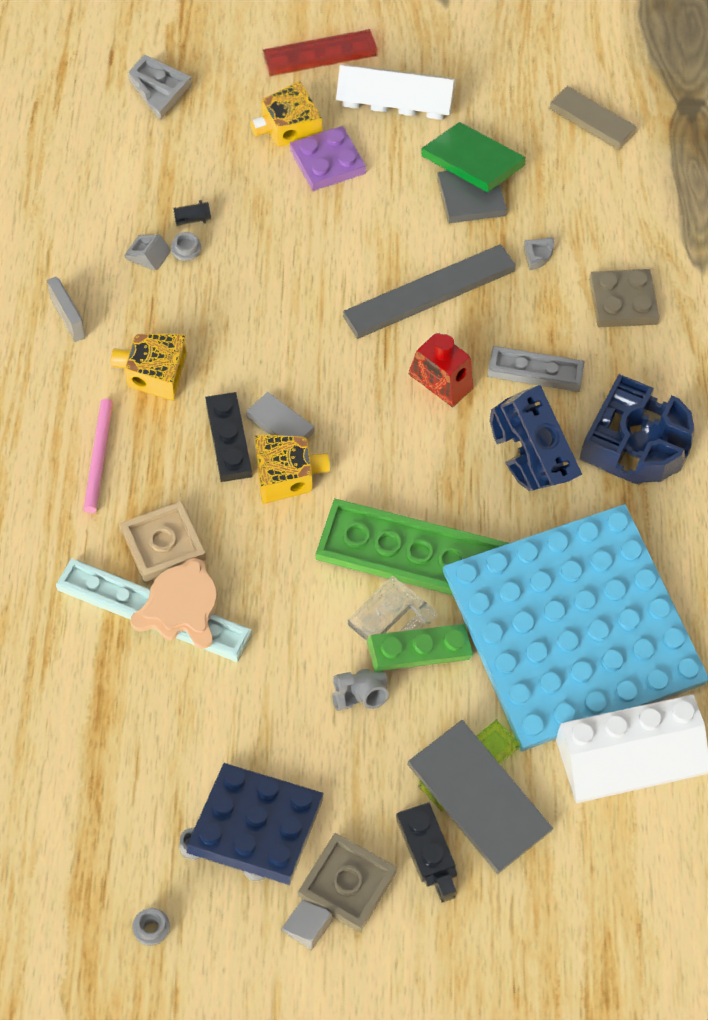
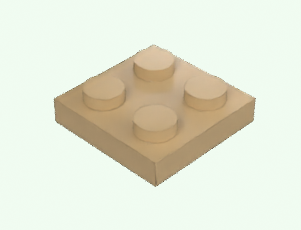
M181 501L120 523L121 531L144 583L156 579L162 572L181 565L188 559L206 560L205 551Z

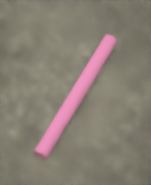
M102 399L100 402L83 508L87 513H95L97 510L113 401L110 399Z

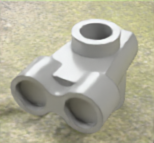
M361 669L353 675L351 672L334 675L335 692L332 698L335 709L340 711L353 708V704L362 702L369 709L382 706L387 701L389 695L387 690L388 679L385 672H371L369 669Z

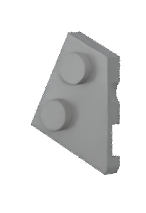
M145 54L128 72L129 80L159 119L163 118L192 85L191 76Z

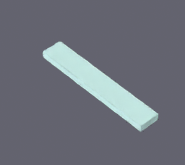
M73 558L70 559L56 583L58 591L130 620L133 613L140 610L146 604L150 595V589ZM212 614L208 625L213 640L212 645L205 648V650L238 662L252 635L251 629ZM186 631L178 633L176 638L194 645Z

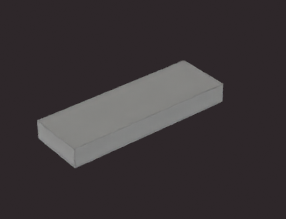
M493 346L488 377L579 392L585 361Z

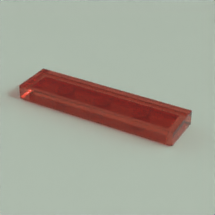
M367 29L263 49V58L269 76L377 56L378 49L371 30Z

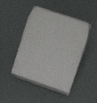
M138 235L125 253V258L146 268L158 270L170 253V248L161 235Z
M301 900L281 928V931L312 950L332 922V913L317 905Z

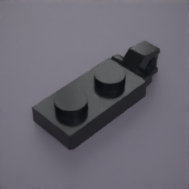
M428 802L396 813V821L421 882H425L427 887L435 886L441 903L454 899L456 889L452 878L457 877L456 865L430 803Z

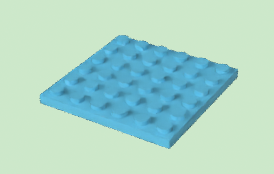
M626 504L443 567L445 578L521 752L555 740L560 723L656 703L708 683L706 670Z

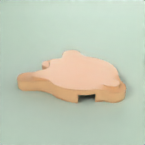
M191 558L181 565L162 572L155 579L146 604L131 616L132 628L136 631L156 629L169 641L174 640L179 632L186 631L197 648L205 649L210 647L213 639L208 624L210 617L215 611L217 593L213 580L206 572L205 563L200 559Z

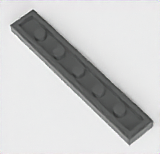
M500 244L343 311V318L356 338L359 339L515 272L516 264Z

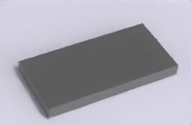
M463 720L450 728L407 763L497 875L553 830L549 822Z

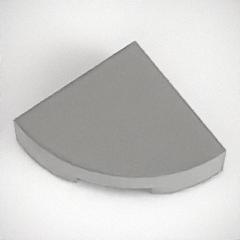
M554 237L524 241V251L529 270L540 268L550 260L554 248Z

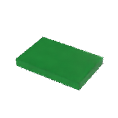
M458 122L421 148L422 157L487 193L524 167L526 161L525 156L461 122Z

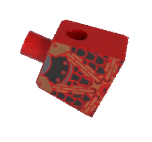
M435 333L418 348L408 375L453 408L473 390L470 356L455 345L454 339L447 334Z

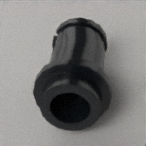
M199 200V204L173 207L176 226L203 221V224H205L206 220H211L208 202L202 203V200Z

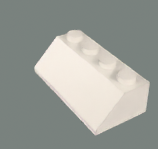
M345 64L340 65L336 100L343 101L342 106L359 108L360 103L371 105L370 110L387 112L388 107L399 108L398 114L415 116L416 111L427 112V118L443 120L444 114H451L456 79Z
M694 694L560 723L556 743L576 803L708 774V747L705 724Z

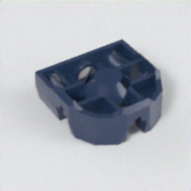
M618 374L584 439L579 460L634 484L661 482L681 471L690 453L694 436L692 412L679 398L672 395L668 403L665 401L663 404L658 403V398L652 396L653 387ZM648 410L660 415V421L656 418L654 422L648 420L649 415H645L646 411ZM615 413L622 415L618 432L609 429ZM641 425V431L632 434L630 428ZM625 452L635 458H639L635 471L632 469L629 472L623 470L624 466L620 465Z
M541 385L519 392L491 409L489 421L496 444L498 445L511 439L514 440V443L520 441L522 447L518 448L520 455L505 462L509 471L521 486L528 491H533L569 482L582 475Z

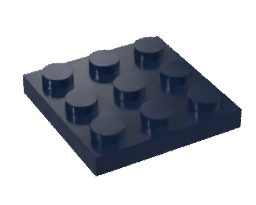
M223 763L188 841L187 854L290 885L321 807L324 793Z

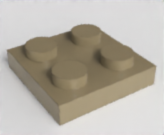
M650 269L597 271L590 273L589 280L598 328L658 325L659 312Z
M334 833L300 887L298 897L332 913V917L361 933L396 875L397 867L341 835Z

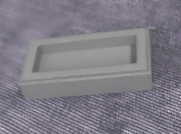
M57 276L48 279L50 299L74 342L85 339L83 320Z
M269 392L264 394L246 411L247 418L270 435L299 436L308 439L314 433V426Z

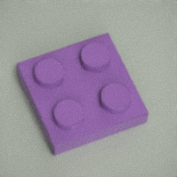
M343 126L290 142V151L312 191L366 174V165Z

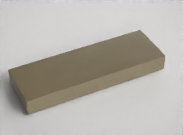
M568 86L550 103L552 111L618 150L636 133L637 126Z

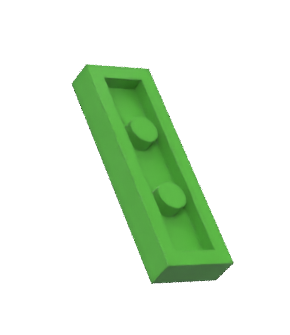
M465 624L370 635L367 639L374 672L465 661L473 656Z

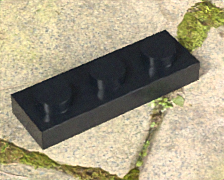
M237 393L205 397L220 482L251 478L252 469Z

